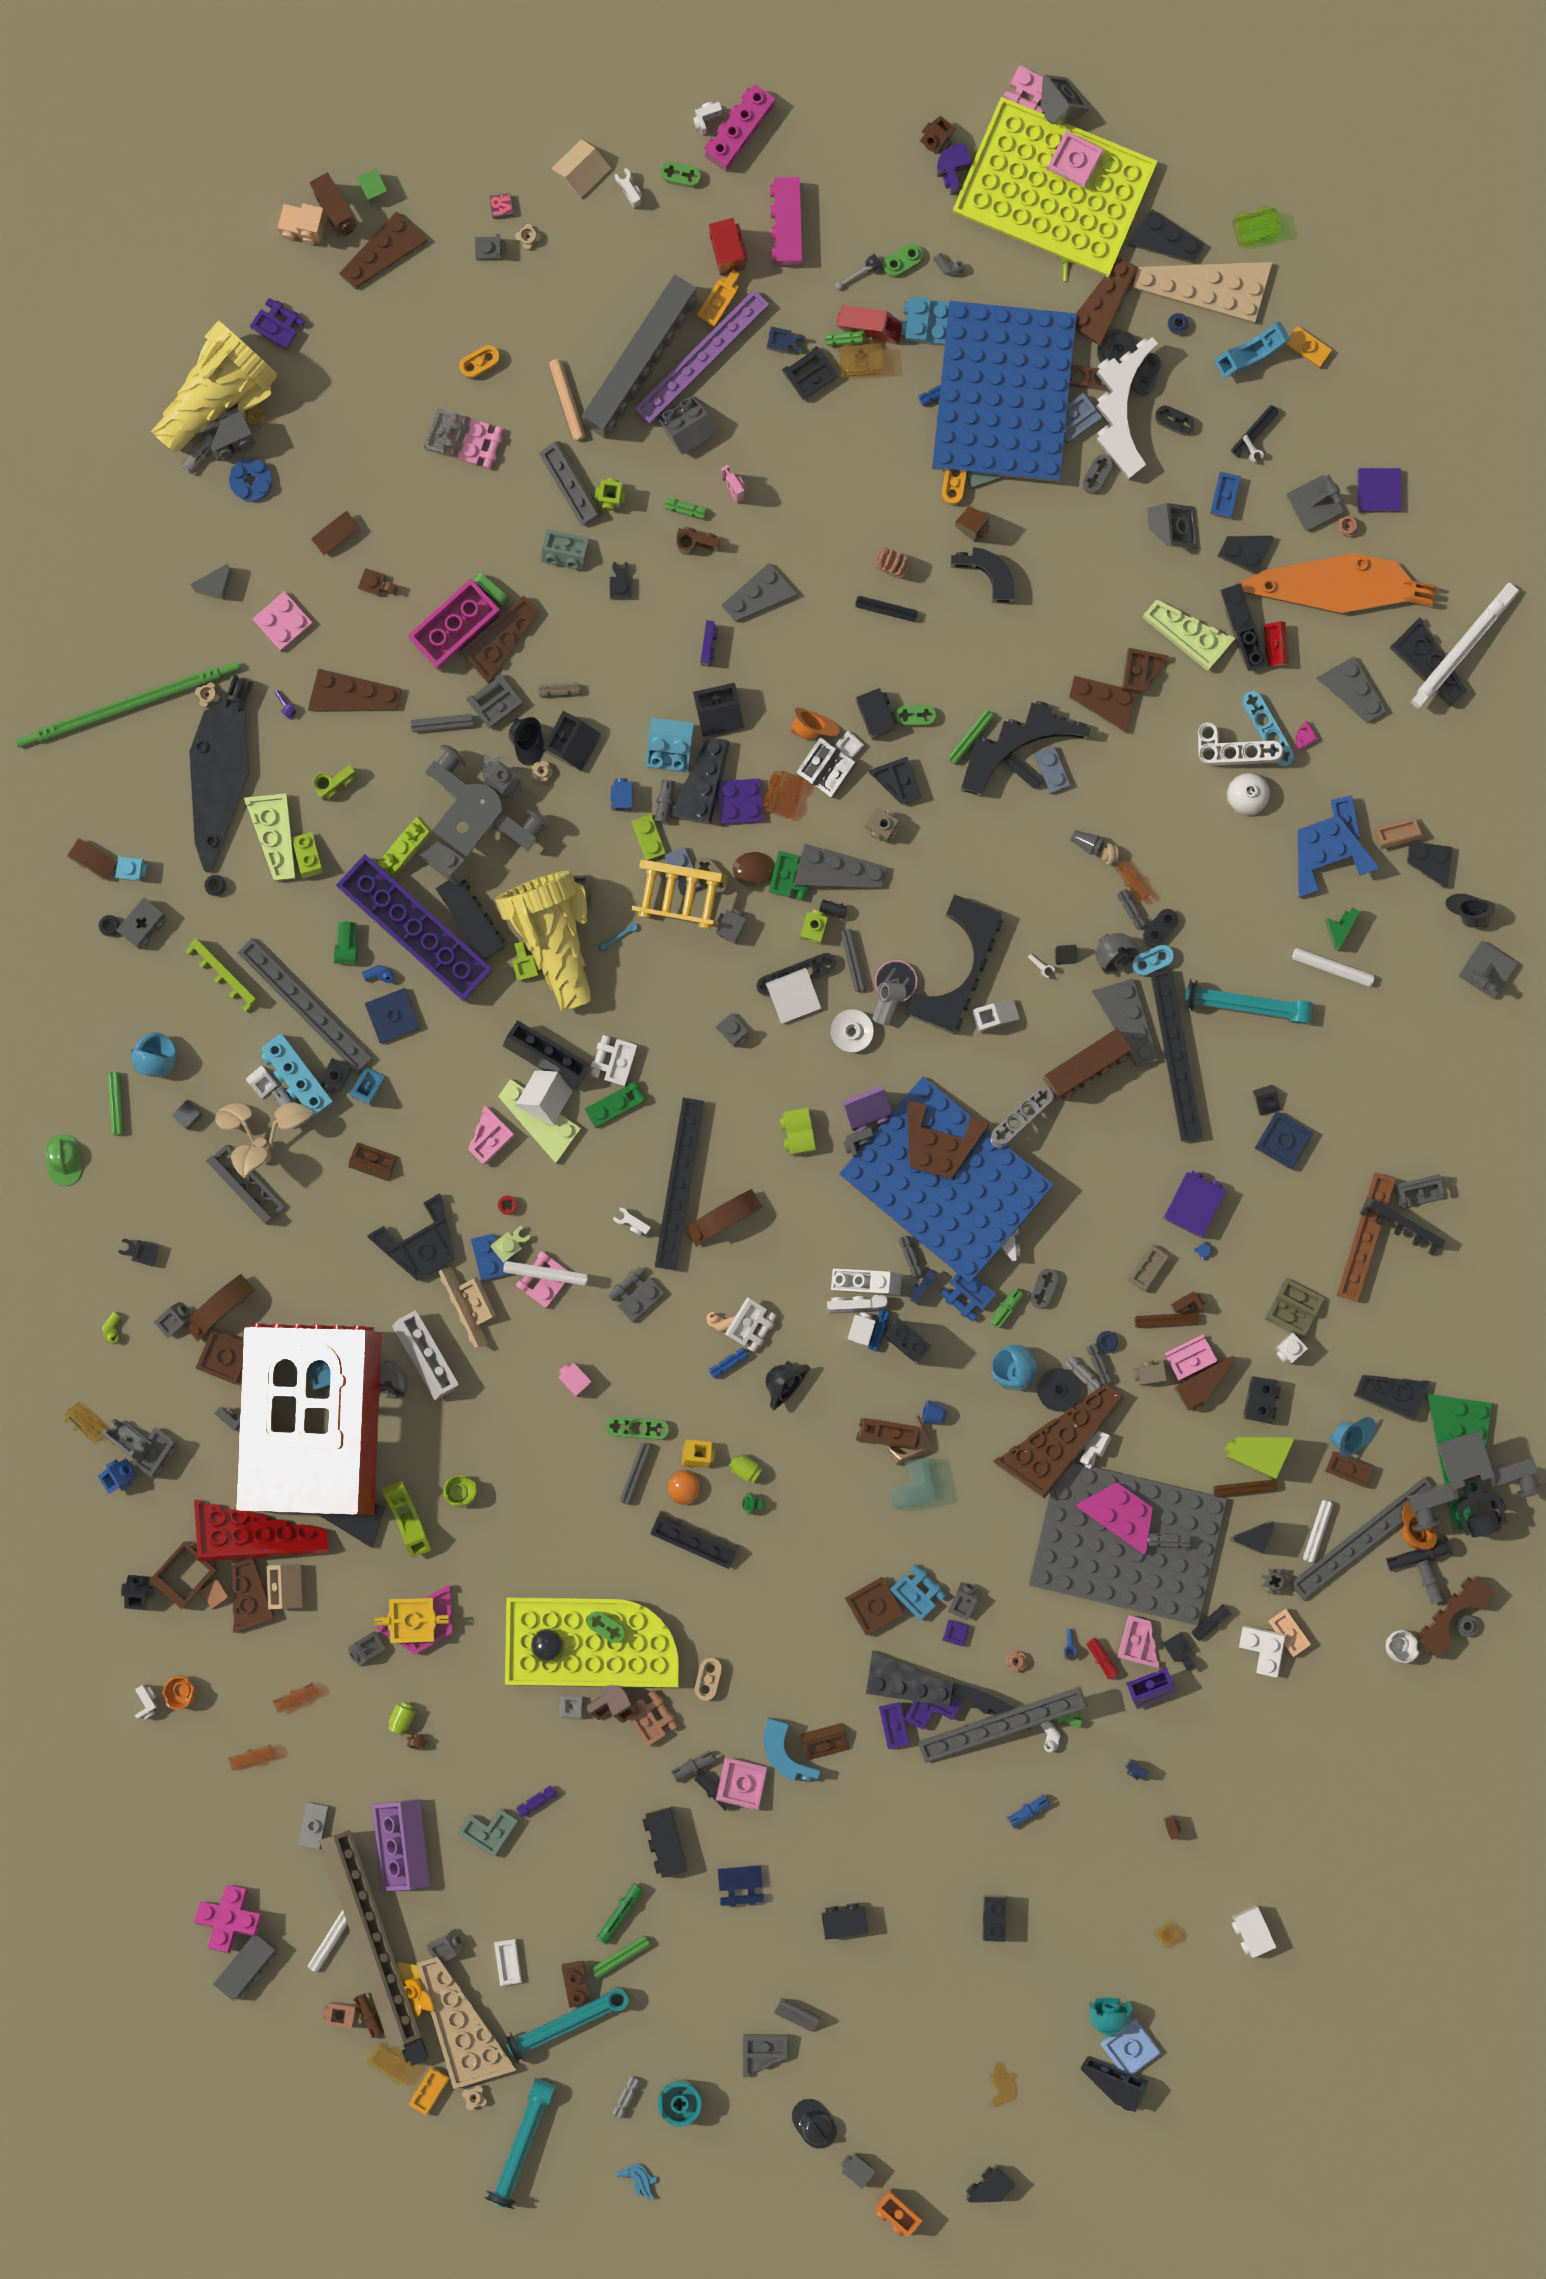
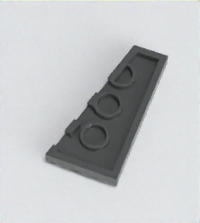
M804 844L793 886L881 888L887 867Z
M1134 979L1093 990V995L1098 1000L1114 1030L1118 1028L1132 1050L1129 1052V1055L1135 1065L1140 1067L1157 1062L1158 1058Z

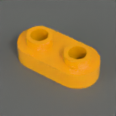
M486 345L467 355L459 364L461 374L466 378H475L495 367L499 362V352L494 346ZM486 355H492V360L487 361L485 359ZM468 365L474 366L473 371H468L466 368Z
M945 470L942 498L947 504L955 505L962 500L966 472H959L960 475L954 477L952 475L953 471ZM950 491L956 493L954 498L949 497L948 493Z

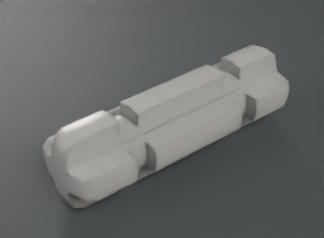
M1073 1356L1069 1357L1065 1365L1070 1370L1072 1369L1073 1373L1084 1384L1087 1383V1387L1091 1391L1097 1390L1101 1383L1096 1378L1094 1379L1093 1375L1082 1364L1079 1365L1078 1360Z
M633 2076L629 2077L626 2083L627 2087H624L617 2101L618 2105L615 2106L612 2112L617 2118H623L626 2112L625 2108H628L635 2094L634 2090L640 2084V2080Z

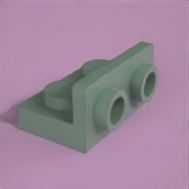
M547 529L542 547L541 562L568 567L569 569L583 570L589 538Z

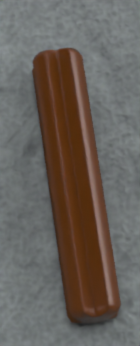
M1198 1313L1136 1316L1134 1322L1136 1328L1198 1324L1199 1318Z
M1272 1479L1217 1485L1213 1487L1215 1497L1276 1491L1278 1485L1277 1481Z

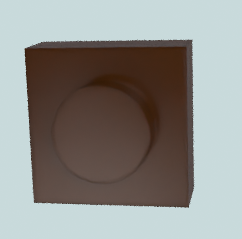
M1172 1815L1164 1817L1169 1838L1171 1840L1180 1838L1178 1832L1182 1830L1179 1820H1174Z

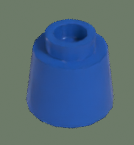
M926 1400L921 1422L927 1424L945 1422L947 1410L944 1409L943 1405Z

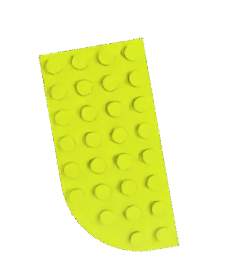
M506 1598L505 1685L679 1687V1656L675 1640L661 1618L648 1608L622 1599ZM595 1611H599L612 1618L624 1627V1639L618 1643H612L588 1627V1616ZM601 1616L592 1617L591 1620L594 1622V1627L600 1625L604 1628L606 1624L600 1621ZM608 1626L606 1629L612 1633V1639L615 1637L620 1638L621 1634H619L620 1629L618 1627L612 1629ZM550 1628L560 1634L563 1639L564 1648L562 1656L557 1661L545 1664L534 1657L531 1650V1642L533 1636L539 1630Z

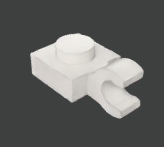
M625 168L626 178L620 179L615 174V181L622 187L624 194L635 209L641 205L640 197H642V194L636 185L632 186L630 183L631 174Z
M620 1207L619 1210L624 1213V1218L619 1220L614 1217V1222L617 1224L628 1223L631 1225L630 1230L639 1236L642 1233L647 1236L651 1227L629 1214L626 1209Z
M1097 1431L1083 1449L1086 1451L1080 1460L1085 1467L1092 1469L1096 1455L1103 1456L1111 1440L1110 1435Z

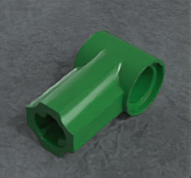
M338 922L334 964L356 965L357 923Z

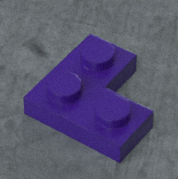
M953 1696L952 1707L913 1701L904 1720L924 1730L933 1711L953 1720L962 1700Z

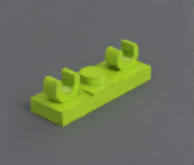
M416 817L377 864L391 878H395L433 833L421 817Z

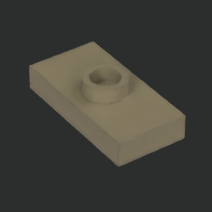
M1152 1244L1127 1280L1146 1292L1170 1256Z

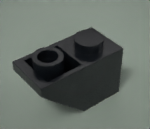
M995 2165L993 2168L989 2166L981 2174L982 2180L978 2184L974 2182L966 2190V2193H968L966 2200L969 2203L1001 2202L1016 2185L998 2166Z

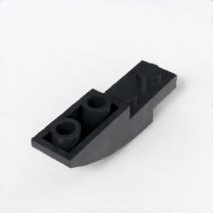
M1238 583L1220 589L1226 608L1225 612L1247 671L1269 665L1256 624L1253 622L1242 584Z

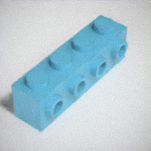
M282 1033L260 1048L263 1051V1054L260 1056L268 1066L272 1063L276 1069L273 1073L280 1082L285 1081L289 1086L286 1090L293 1099L298 1098L303 1106L313 1111L314 1115L312 1118L317 1117L334 1104Z

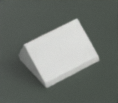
M535 1070L515 1106L553 1126L568 1101L572 1089L559 1072Z

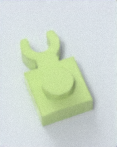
M519 1226L513 1232V1236L507 1232L490 1246L503 1263L522 1249L519 1244H524L529 1240L530 1235H527L525 1238L519 1236V1232L523 1229L522 1226Z

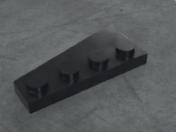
M1419 617L1390 649L1425 682L1443 661L1445 655L1442 650H1439L1430 632L1428 633L1423 625L1424 622ZM1453 671L1436 693L1452 707L1467 690L1456 672Z

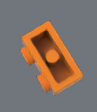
M890 2189L875 2204V2209L877 2210L875 2213L883 2221L889 2220L893 2224V2230L900 2236L904 2234L909 2238L923 2221L919 2214Z

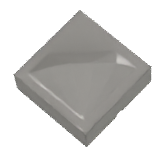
M561 1695L559 1718L582 1719L583 1697Z

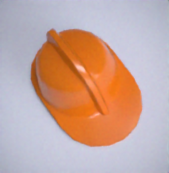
M799 707L794 710L796 718L791 727L793 734L808 741L815 740L821 734L826 736H837L840 729L838 725L828 717Z
M1407 1502L1402 1511L1404 1526L1402 1527L1401 1535L1404 1542L1412 1547V1549L1429 1550L1433 1548L1437 1540L1435 1529L1414 1531L1412 1527L1418 1523L1415 1514L1411 1511L1409 1502Z

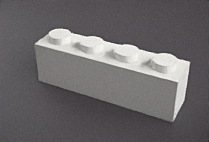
M416 1310L398 1319L392 1325L434 1400L450 1393L459 1385Z

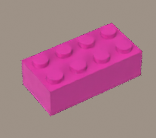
M469 579L408 635V638L433 667L439 671L501 615L500 609L472 579Z

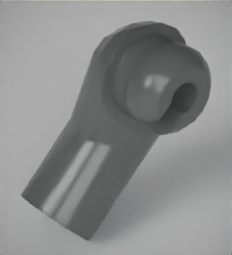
M942 253L933 258L945 275L958 276L964 270L963 262H948Z

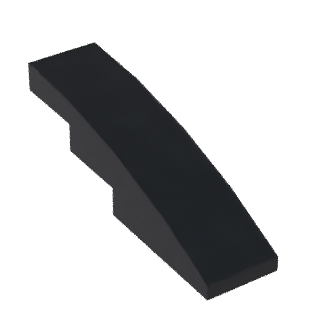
M955 1682L952 1683L955 1685L954 1689L984 1714L990 1708L997 1714L1014 1709L1011 1705L981 1690Z

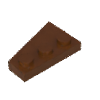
M248 1558L232 1564L233 1633L274 1619L275 1616L272 1609H268V1596L255 1559Z

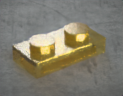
M380 2043L376 2045L366 2060V2063L400 2086L403 2085L414 2066H411V2064Z

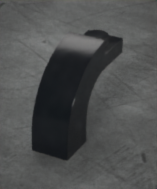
M973 547L972 556H968L967 552H956L955 555H951V568H974L984 572L989 577L992 584V603L1014 602L1012 574L1004 561L997 555Z

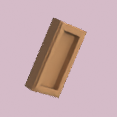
M1416 817L1375 828V834L1381 849L1422 839V832Z

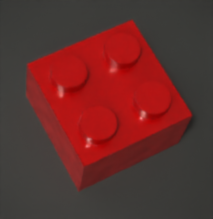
M734 218L710 223L709 236L719 274L731 273L732 269L735 271L744 269V262H747V252L745 244H740L742 233L739 223L735 224Z

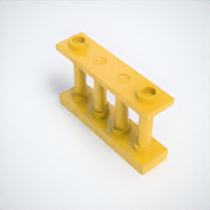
M641 859L639 868L646 869L647 879L642 907L632 906L633 911H638V916L651 918V914L694 921L699 922L698 927L711 929L712 925L719 926L718 921L711 920L716 887L719 886V883H727L728 875ZM659 872L666 873V877H668L662 911L650 909L655 878ZM679 875L686 876V881H688L682 915L670 913L675 883ZM699 879L707 880L706 884H708L702 918L690 916L696 883H699Z

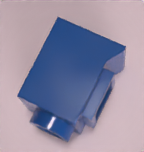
M617 778L615 779L614 786H611V810H633L632 782H628V779Z

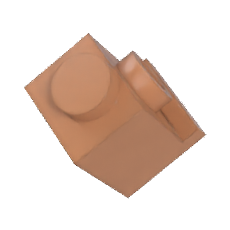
M330 2002L329 2007L325 2006L323 2019L326 2020L327 2026L352 2029L354 2027L357 2006ZM342 2011L344 2013L343 2018H337L336 2012Z

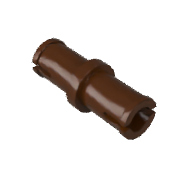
M366 1993L353 1998L361 2014L360 2019L364 2021L371 2039L383 2034L384 2031L376 2017L377 2012L372 2009Z

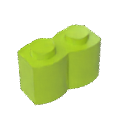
M808 1107L783 1112V1117H780L779 1120L781 1130H786L787 1138L783 1139L785 1151H790V1156L816 1151Z

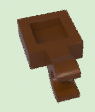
M365 568L358 589L379 597L381 591L395 596L398 587L393 583L384 582L386 578L384 574Z

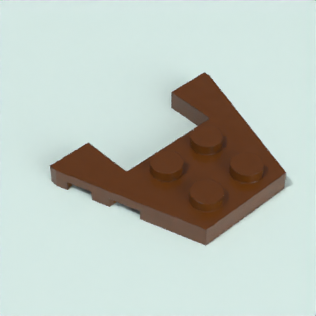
M908 1100L910 1168L952 1180L973 1147L978 1143L984 1131L989 1127V1122L970 1117L965 1137L952 1136L923 1128L922 1124L927 1105Z

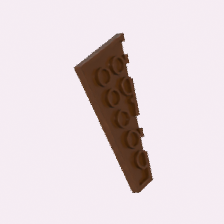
M1104 1384L1085 1397L1081 1403L1066 1410L1065 1414L1057 1419L1054 1418L1028 1436L1027 1440L1009 1449V1452L1002 1457L993 1460L994 1464L1045 1499L1123 1400V1396L1107 1384Z

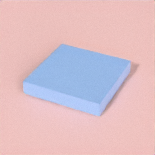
M1135 2017L1131 2019V2023L1125 2031L1116 2034L1114 2037H1107L1100 2042L1118 2069L1130 2074L1137 2072L1161 2053Z

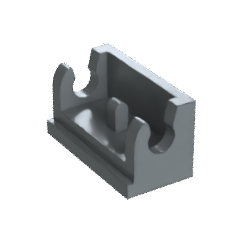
M1440 1174L1395 1185L1401 1208L1444 1198Z
M113 1419L111 1422L114 1424V1427L110 1430L104 1428L101 1433L130 1457L141 1462L154 1444L124 1420Z

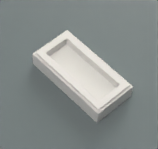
M516 1939L494 1942L500 1986L522 1983Z

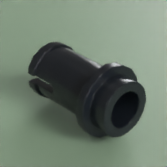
M823 899L819 911L835 916L839 920L840 918H845L847 906H844V903L840 905Z

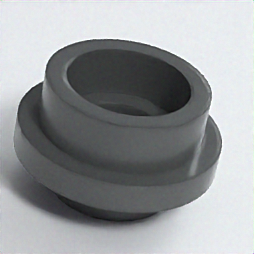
M1464 1615L1457 1620L1456 1630L1461 1636L1471 1637L1477 1632L1478 1623L1474 1617ZM1469 1622L1471 1628L1465 1630L1463 1627L1464 1623Z

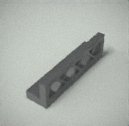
M226 1144L214 1156L211 1155L206 1162L261 1221L267 1225L285 1206L253 1172L249 1173L246 1182L237 1181L234 1178L235 1168L233 1164L232 1166H223L217 1160L226 1151L230 1155L233 1151ZM227 1169H232V1175L227 1171ZM250 1176L255 1182H249ZM241 1184H246V1190L241 1186ZM249 1184L261 1187V1197H252L249 1194ZM264 1191L270 1198L264 1197ZM256 1200H261V1206L256 1202ZM264 1200H273L279 1207L269 1215L264 1210Z

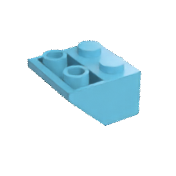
M651 718L646 767L688 772L694 723Z

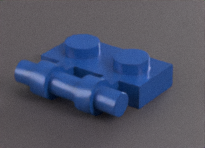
M958 1274L949 1282L956 1289L951 1293L948 1289L944 1288L940 1293L946 1299L945 1302L947 1304H952L961 1312V1316L967 1317L972 1322L978 1316L972 1311L974 1306L976 1305L983 1310L996 1295L994 1291L977 1277L969 1284ZM960 1293L970 1300L967 1306L957 1298Z

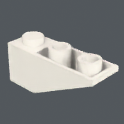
M833 1269L831 1290L900 1295L902 1274L886 1271Z

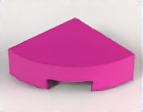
M1308 721L1304 722L1297 731L1296 746L1298 750L1317 741V737Z

